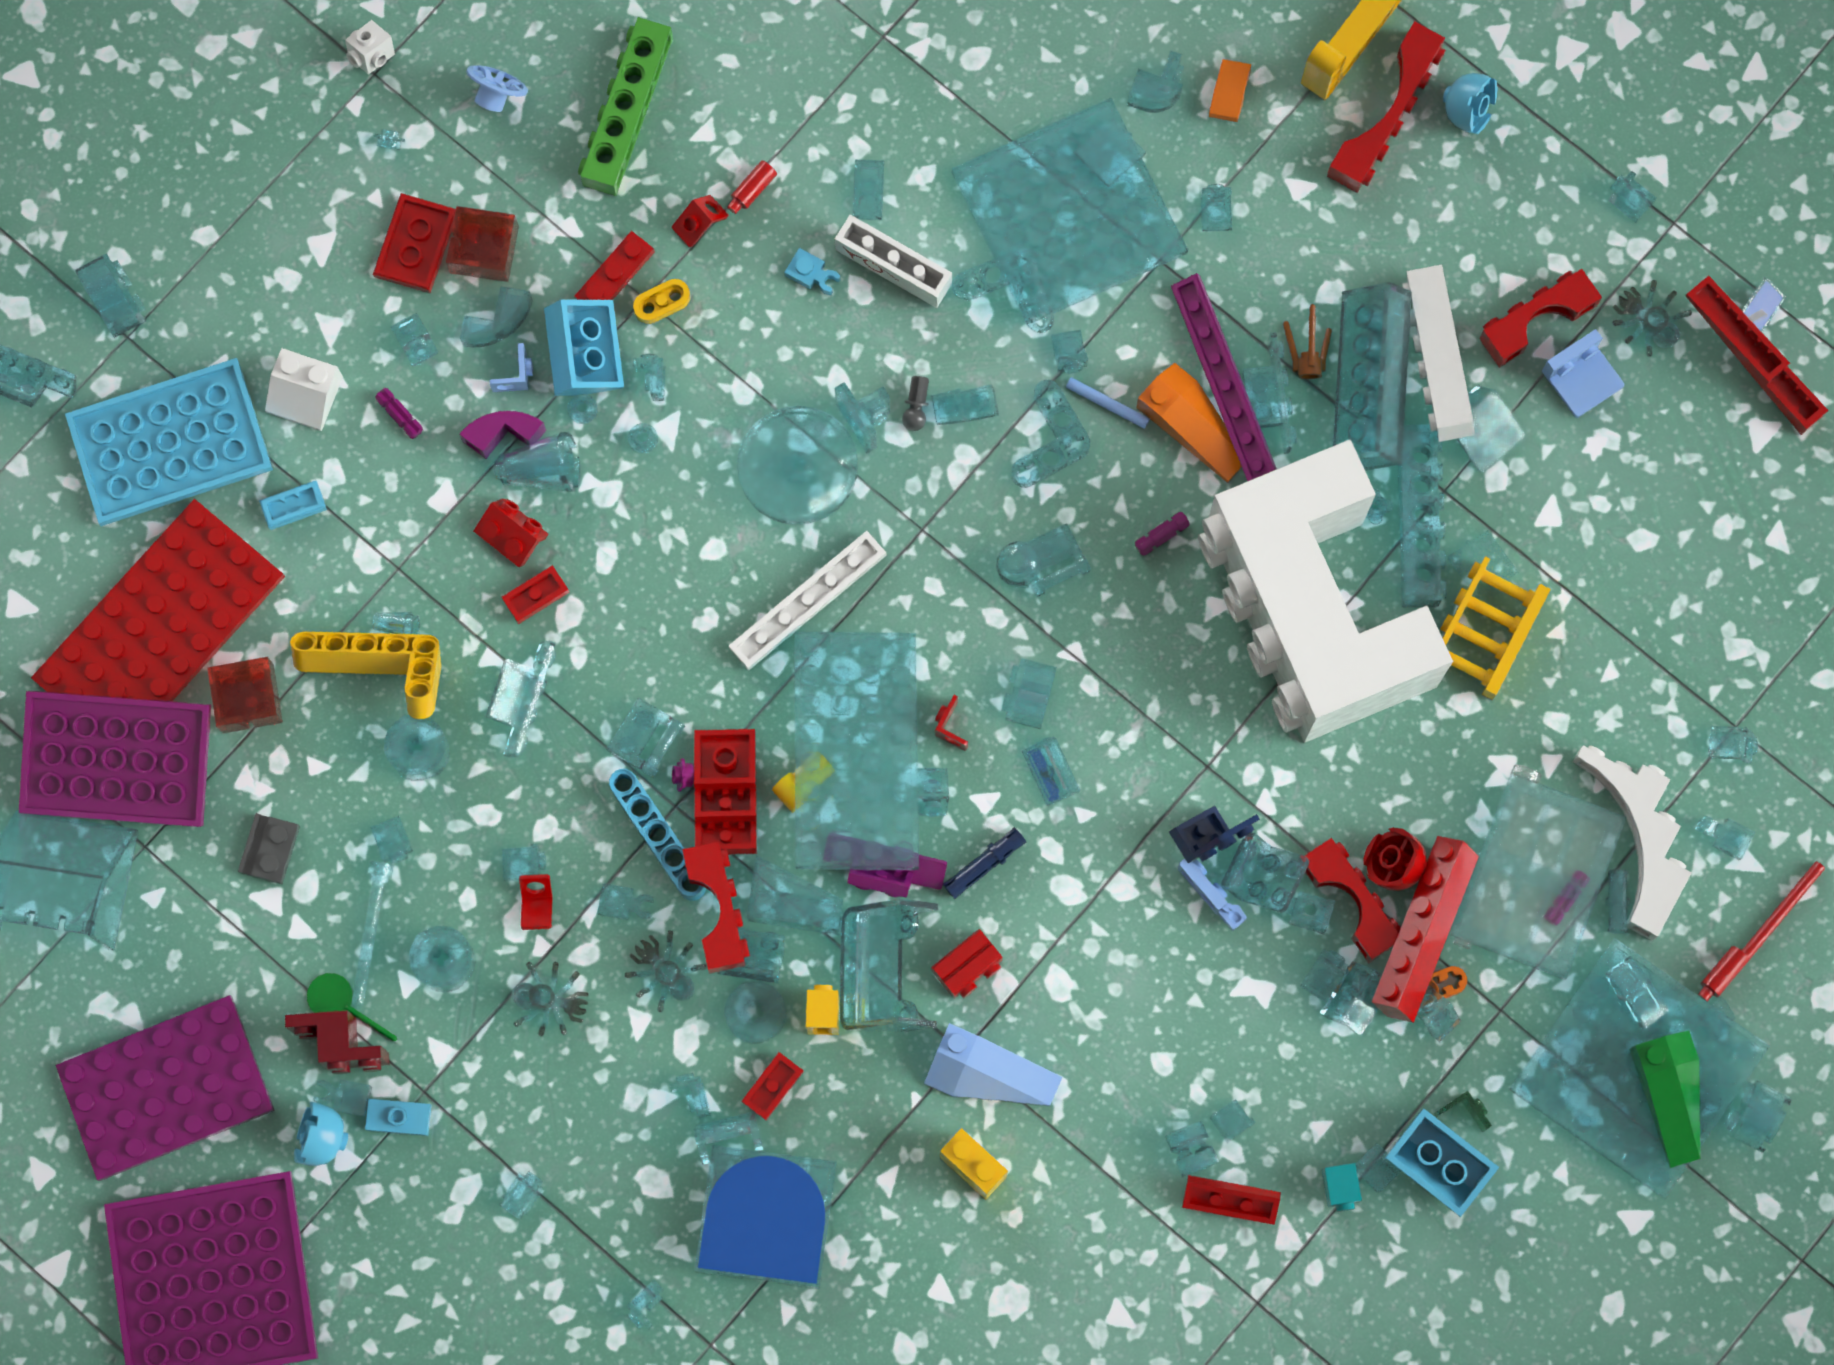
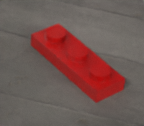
M631 231L574 295L575 300H614L655 253L654 248Z
M1188 1175L1182 1208L1275 1225L1281 1192Z

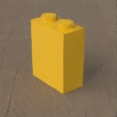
M962 1128L940 1151V1159L985 1200L1007 1177L1008 1170Z

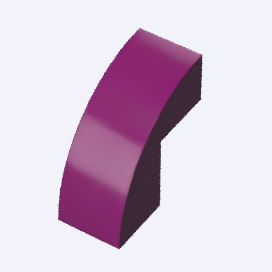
M498 411L474 420L459 435L464 444L487 459L508 432L532 449L545 433L546 428L544 422L529 414L517 411Z

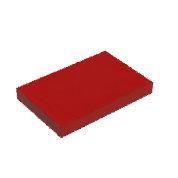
M401 193L373 276L431 293L458 214L457 209Z

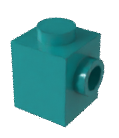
M1356 1163L1322 1169L1327 1206H1336L1337 1212L1355 1209L1354 1203L1362 1201Z

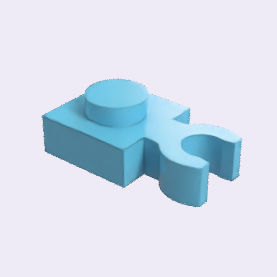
M801 248L798 249L784 272L786 277L810 290L814 283L818 284L820 290L826 295H832L833 289L827 286L825 282L828 279H833L836 282L840 281V275L836 271L823 270L825 261Z

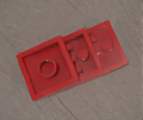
M755 729L694 730L695 846L719 841L720 848H727L728 855L757 854Z

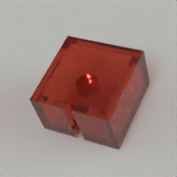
M456 206L452 227L454 237L450 238L446 259L450 274L509 282L519 229L516 216L514 214Z
M268 657L207 667L216 727L223 734L250 729L249 723H252L256 728L283 723L274 664Z

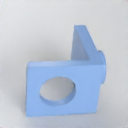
M518 343L519 378L491 379L490 386L493 392L529 390L528 376H533L532 358H527L524 343Z

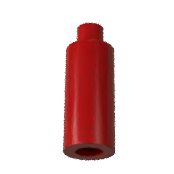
M761 160L731 194L733 200L727 208L734 214H737L741 208L747 209L777 176L775 169L767 162Z
M1731 946L1702 980L1701 985L1703 988L1697 996L1706 1003L1712 996L1719 997L1749 962V957L1739 948Z

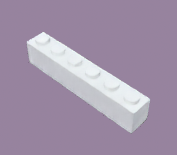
M1442 265L1406 271L1408 283H1402L1405 301L1411 300L1412 309H1407L1410 327L1416 326L1418 333L1412 336L1415 353L1421 352L1423 359L1418 361L1420 378H1426L1428 387H1423L1425 404L1432 405L1433 413L1428 414L1431 432L1437 431L1439 442L1474 436V421Z

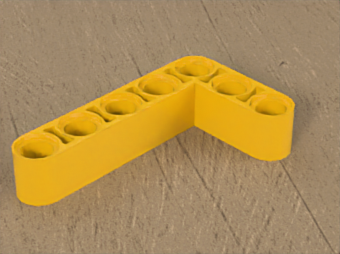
M1361 0L1331 41L1327 44L1320 40L1307 58L1301 84L1323 100H1326L1402 0Z
M305 631L299 632L291 638L290 645L293 665L297 670L316 673L407 675L405 695L408 714L414 719H426L434 713L441 673L440 648L436 637L425 634Z

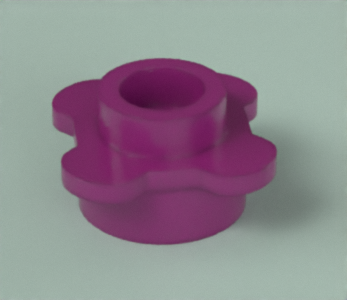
M681 758L680 762H677V765L672 768V783L677 784L678 792H681L682 788L692 787L694 782L693 764L685 763L684 758Z

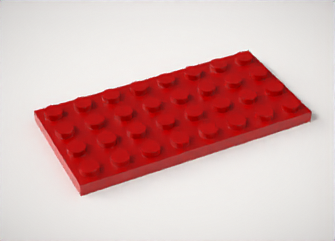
M194 498L34 673L31 679L46 692L173 701L285 578V575Z

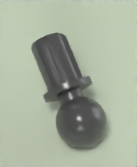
M913 376L911 378L909 398L905 400V403L910 404V408L904 412L902 422L910 431H918L926 423V416L922 411V406H928L929 404L926 403L929 379L923 376Z

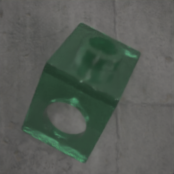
M1468 1091L1434 1113V1116L1437 1118L1459 1102H1462L1482 1132L1492 1126L1485 1116L1488 1114V1111L1484 1104L1478 1098L1474 1100Z

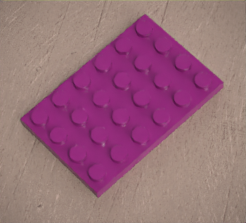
M26 691L19 813L202 827L204 825L211 704Z
M231 995L55 1065L97 1181L105 1180L275 1111Z

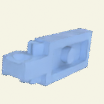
M1183 859L1179 863L1178 871L1232 931L1247 919L1239 905H1232L1225 900L1227 894L1218 883L1212 884L1206 878L1207 870L1197 859L1190 863Z

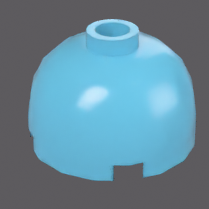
M1471 73L1462 75L1454 81L1452 86L1446 88L1443 102L1446 103L1447 117L1455 127L1475 134H1479L1485 128L1492 115L1490 113L1486 114L1489 104L1495 105L1497 81L1484 74Z
M311 1101L309 1103L310 1108L306 1107L298 1129L296 1139L300 1140L301 1150L294 1149V1161L308 1166H320L333 1160L338 1150H345L348 1133L343 1132V1120L333 1108Z

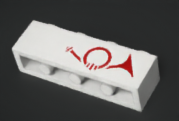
M849 215L835 237L836 251L935 308H938L952 285V272L852 215Z

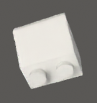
M281 348L271 373L265 412L322 431L343 376L337 366Z

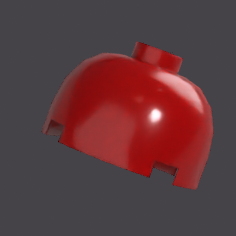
M1394 827L1389 828V832L1383 835L1377 834L1373 837L1366 848L1363 861L1364 865L1367 866V876L1371 881L1384 889L1401 891L1411 888L1420 881L1427 865L1426 851L1422 843L1406 830Z

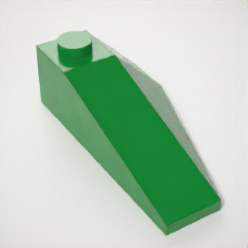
M1687 1030L1663 1036L1631 1047L1629 1050L1669 1168L1701 1159L1699 1057L1690 1031Z

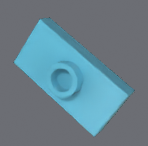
M316 480L259 500L270 530L327 510Z
M369 1099L365 1130L428 1136L432 1105Z

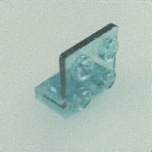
M1477 385L1468 393L1475 435L1457 438L1477 470L1485 472L1525 436V433L1496 390Z

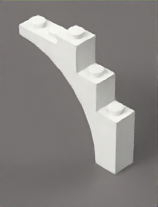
M1582 746L1573 762L1592 774L1611 793L1622 809L1634 837L1638 856V885L1634 905L1625 926L1653 941L1659 936L1692 873L1685 869L1686 865L1675 858H1669V860L1664 858L1681 825L1675 823L1676 819L1670 814L1659 811V813L1654 811L1671 779L1664 776L1665 772L1653 765L1648 767L1642 765L1635 774L1631 772L1632 768L1621 761L1613 762L1605 758V753L1594 746H1589L1588 748Z

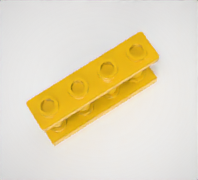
M1485 556L1481 563L1475 561L1467 576L1472 581L1467 590L1462 587L1454 601L1458 608L1454 616L1450 614L1446 616L1440 630L1445 632L1442 637L1445 645L1448 643L1452 633L1495 654L1494 658L1499 660L1495 669L1489 668L1486 670L1449 651L1453 660L1451 666L1482 681L1481 685L1485 686L1481 695L1493 700L1551 589L1539 584L1535 591L1531 589L1527 591L1486 570L1490 558ZM1479 581L1521 601V605L1526 607L1521 617L1516 615L1514 618L1473 597L1472 594ZM1468 607L1509 628L1508 632L1512 633L1508 644L1505 642L1500 644L1459 623L1458 621L1465 608Z

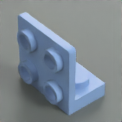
M1596 329L1549 359L1541 371L1575 418H1579L1625 386L1619 375L1599 350L1598 346L1603 338Z

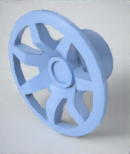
M472 65L467 68V75L473 81L480 84L474 101L487 110L501 112L508 95L522 97L528 92L524 83L504 71L482 65ZM491 72L497 74L495 78L492 77ZM505 77L509 80L507 82H504L503 78Z

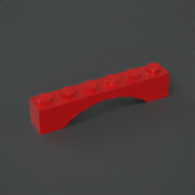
M1414 21L1402 41L1397 54L1399 89L1392 107L1373 128L1342 144L1329 167L1327 177L1357 193L1362 185L1368 186L1376 172L1372 169L1377 160L1382 162L1390 148L1386 143L1391 136L1396 138L1404 124L1400 120L1405 112L1410 114L1418 100L1414 95L1418 88L1424 90L1432 76L1428 71L1432 64L1438 66L1446 52L1442 48L1445 37Z

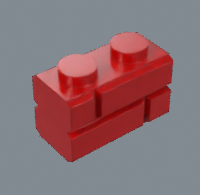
M978 929L931 967V971L954 999L959 995L964 999L977 988L976 981L983 976L989 979L1002 968L999 963L1003 957L985 934Z

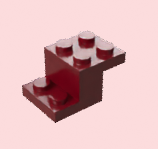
M348 1010L285 1015V1028L294 1035L299 1036V1039L317 1038L318 1063L328 1071H332V1074L351 1073L350 1068L357 1067L363 1068V1072H376L382 1070L381 1066L390 1065L389 1052L382 1046L358 1047L357 1018Z

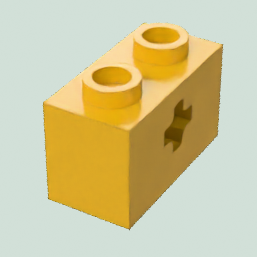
M814 985V990H807L806 1029L808 1035H839L840 997L838 990H832V985Z

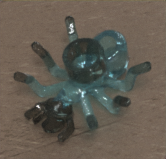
M1656 280L1651 281L1646 308L1642 306L1641 295L1634 287L1630 289L1632 293L1624 291L1627 299L1622 296L1618 298L1619 305L1624 310H1621L1617 305L1613 306V309L1620 315H1637V318L1625 322L1623 320H1613L1612 324L1621 328H1627L1641 323L1637 330L1625 339V343L1629 344L1631 341H1634L1644 331L1646 334L1645 349L1648 357L1652 356L1651 337L1658 347H1673L1680 338V330L1673 322L1692 315L1691 310L1679 312L1674 316L1668 315L1665 308L1677 295L1675 290L1667 296L1659 307H1652L1657 285Z
M671 930L667 933V947L663 959L659 958V942L650 935L649 938L655 944V947L648 941L640 940L644 949L635 945V950L642 960H639L633 954H630V957L637 964H652L653 968L641 972L632 971L625 973L626 978H643L655 974L654 980L647 987L637 992L636 996L641 998L660 983L662 988L658 1012H663L664 1004L667 1000V988L672 997L679 1001L689 1000L694 995L695 985L693 980L683 973H694L707 968L706 964L681 968L677 965L686 958L689 950L693 947L691 942L687 943L679 956L673 961H669L673 948V931Z
M527 962L526 966L537 985L533 986L530 983L516 985L512 991V999L516 1006L522 1010H534L527 1016H522L516 1020L514 1026L518 1027L524 1022H529L539 1012H543V1020L538 1035L542 1037L548 1026L549 1014L552 1009L562 1035H566L567 1030L559 1013L560 1008L564 1009L571 1021L583 1023V1019L576 1018L573 1014L578 1016L587 1012L586 1009L580 1008L579 1005H588V1002L585 999L576 997H588L589 993L575 992L567 998L562 997L564 993L572 988L580 973L575 971L567 984L554 994L558 979V962L553 963L550 986L542 983L533 964Z

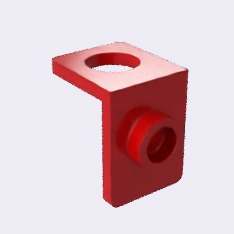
M711 195L692 200L672 225V229L688 247H693L712 223L725 220L729 214ZM705 204L712 206L717 214L708 210Z
M954 694L948 706L942 705L936 715L935 721L938 722V725L935 729V736L966 751L968 741L944 729L958 703V696Z
M550 875L519 876L522 897L521 929H550L552 927L553 909ZM532 882H538L543 884L544 888L532 890L527 885Z

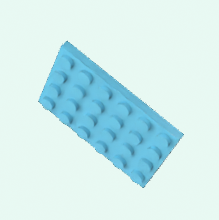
M237 358L65 413L100 526L273 470Z

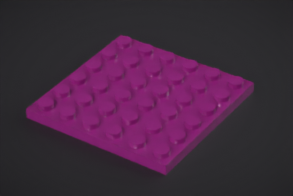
M287 1171L104 1204L125 1365H287L319 1359L292 1172Z

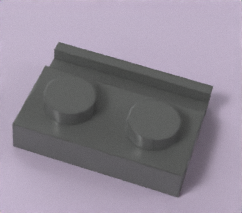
M256 813L238 872L283 884L300 826Z

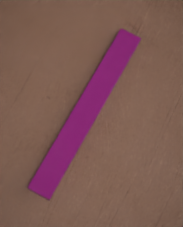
M1197 273L1171 285V289L1246 479L1250 481L1277 470L1201 276Z

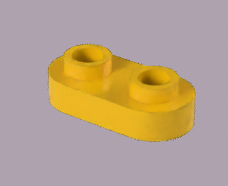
M671 279L639 294L633 303L636 318L642 323L652 324L684 309L690 301L689 288L684 281ZM673 293L681 295L680 299L676 301L670 299V296ZM646 306L654 307L652 313H645L643 310Z

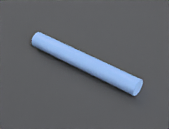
M1072 377L1066 385L1067 389L1143 429L1146 428L1150 421V418Z

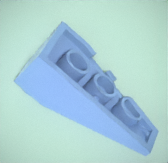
M949 1023L924 1084L952 1097L1050 1106L1062 1077L980 1036Z

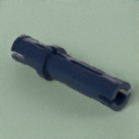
M1015 827L1012 828L994 844L992 842L988 844V849L961 869L956 875L944 882L943 886L953 899H956L991 869L995 868L998 864L1003 865L1008 856L1027 843Z

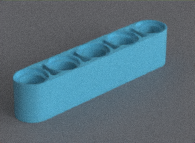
M628 769L616 770L609 779L613 795L681 896L689 901L700 899L704 895L706 888L699 886L693 892L683 889L684 882L689 879L682 850L684 847L636 776ZM623 778L632 781L631 788L625 792L616 789L617 782ZM639 803H645L649 806L648 813L640 817L634 815V807ZM653 829H664L666 831L664 839L659 842L652 841L650 833ZM672 853H679L683 856L681 864L676 867H671L666 863L667 857Z

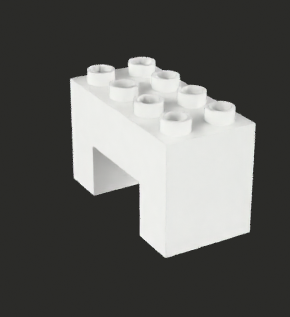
M1351 439L1216 494L1209 517L1202 520L1204 533L1198 535L1200 548L1210 568L1224 564L1228 573L1227 581L1229 587L1223 589L1222 593L1231 617L1236 623L1248 618L1252 626L1254 641L1247 644V650L1257 674L1262 678L1273 673L1276 679L1279 696L1272 699V705L1282 729L1287 733L1298 728L1304 743L1437 688L1453 662L1428 606L1358 633L1318 543L1362 526L1376 495Z

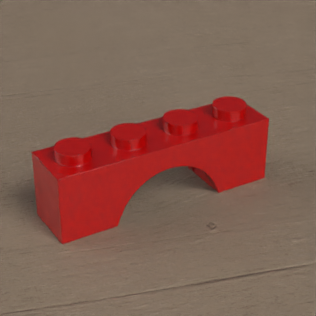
M1583 269L1578 270L1574 274L1572 271L1566 272L1556 280L1558 284L1550 289L1547 286L1542 287L1532 295L1533 299L1526 304L1522 301L1515 304L1507 311V316L1500 320L1498 317H1495L1483 326L1484 330L1479 339L1499 368L1524 353L1528 345L1527 325L1537 316L1554 313L1575 321L1598 306L1602 296Z
M1330 838L1301 857L1298 863L1316 888L1324 886L1337 887L1353 898L1359 912V923L1351 939L1369 964L1393 948L1400 931V926L1393 918H1387L1382 910L1384 904L1375 892L1371 894L1364 885L1367 880L1358 867L1353 869L1348 862L1349 854L1340 842L1335 843Z
M719 841L682 849L690 884L708 889L714 894L720 904V917L716 927L709 935L702 939L709 974L746 966L744 958L750 957L746 938L740 939L738 927H743L740 908L733 909L731 898L736 897L737 893L733 878L727 879L725 867H730L727 848L721 849Z

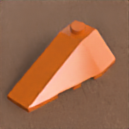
M1176 363L1159 374L1138 397L1136 407L1227 483L1241 469L1242 466L1225 423L1199 382Z

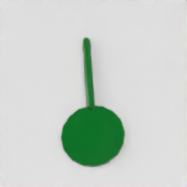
M325 973L316 977L311 982L307 990V1002L314 1013L348 1010L352 1015L391 1041L395 1042L397 1040L394 1034L350 1006L353 1001V991L350 983L343 976L335 973Z

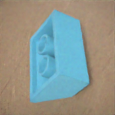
M559 300L545 307L544 314L555 396H581L624 388L613 300Z
M1424 1108L1420 1110L1385 1157L1459 1217L1464 1214L1499 1168Z

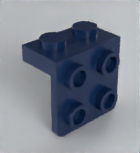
M1214 805L1169 831V834L1187 863L1197 858H1200L1201 862L1218 853L1215 849L1216 847H1218L1219 851H1223L1236 843L1237 840L1234 836L1237 835L1241 839L1253 832L1255 829L1252 824L1260 820V818L1256 814L1229 829Z

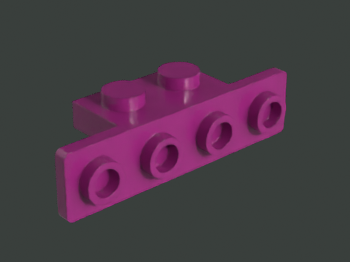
M831 833L827 837L823 862L850 868L847 884L855 885L862 890L872 889L884 892L891 897L901 896L907 898L911 883L941 890L947 868V862L944 860Z

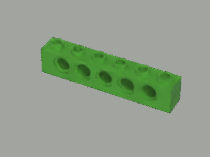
M640 17L637 18L635 26L631 25L626 36L628 46L625 52L619 54L616 65L619 71L616 79L611 78L607 88L609 98L607 104H602L597 117V121L600 123L597 132L592 131L588 141L589 154L587 158H582L579 165L578 175H581L584 187L617 196L673 40L671 27ZM641 49H647L651 51L650 54L645 57H640L636 55L637 52ZM633 75L641 77L637 83H629L627 79ZM621 102H629L632 104L626 110H621L617 108V106ZM613 128L622 130L618 136H610L608 132ZM607 154L613 157L608 163L598 161L602 155Z

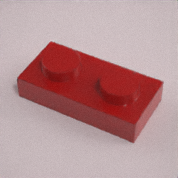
M552 565L501 598L516 622L520 624L570 592Z
M778 1052L741 1102L767 1121L804 1073V1070Z

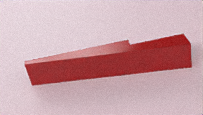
M1709 275L1686 294L1691 304L1800 435L1804 434L1829 411L1788 367L1790 362Z

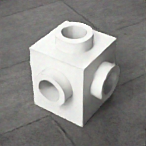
M372 20L359 30L352 32L345 39L348 51L346 56L349 62L356 68L360 67L368 75L376 68L382 67L388 59L395 55L391 35Z

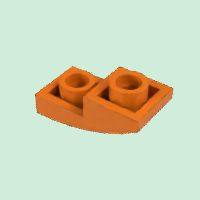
M1226 59L1222 60L1209 117L1238 122L1251 73V64Z

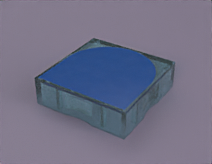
M712 1145L694 1271L701 1274L739 1279L751 1278L772 1281L776 1284L820 1289L837 1162Z

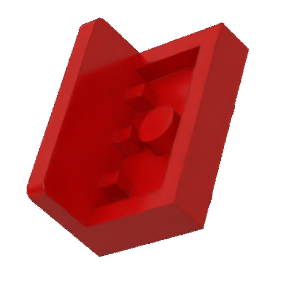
M502 498L490 503L473 532L517 567H522L538 543L545 540L549 534L542 529L543 526L540 522L527 517L519 511L520 508L516 503Z

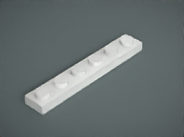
M868 531L864 532L729 645V649L749 671L887 556L885 550Z

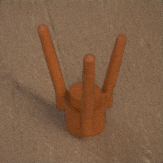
M1314 304L1310 305L1308 351L1302 352L1301 358L1298 357L1289 322H1283L1293 361V371L1298 372V377L1301 379H1318L1322 377V372L1326 371V358L1332 329H1326L1319 357V352H1315L1316 306Z

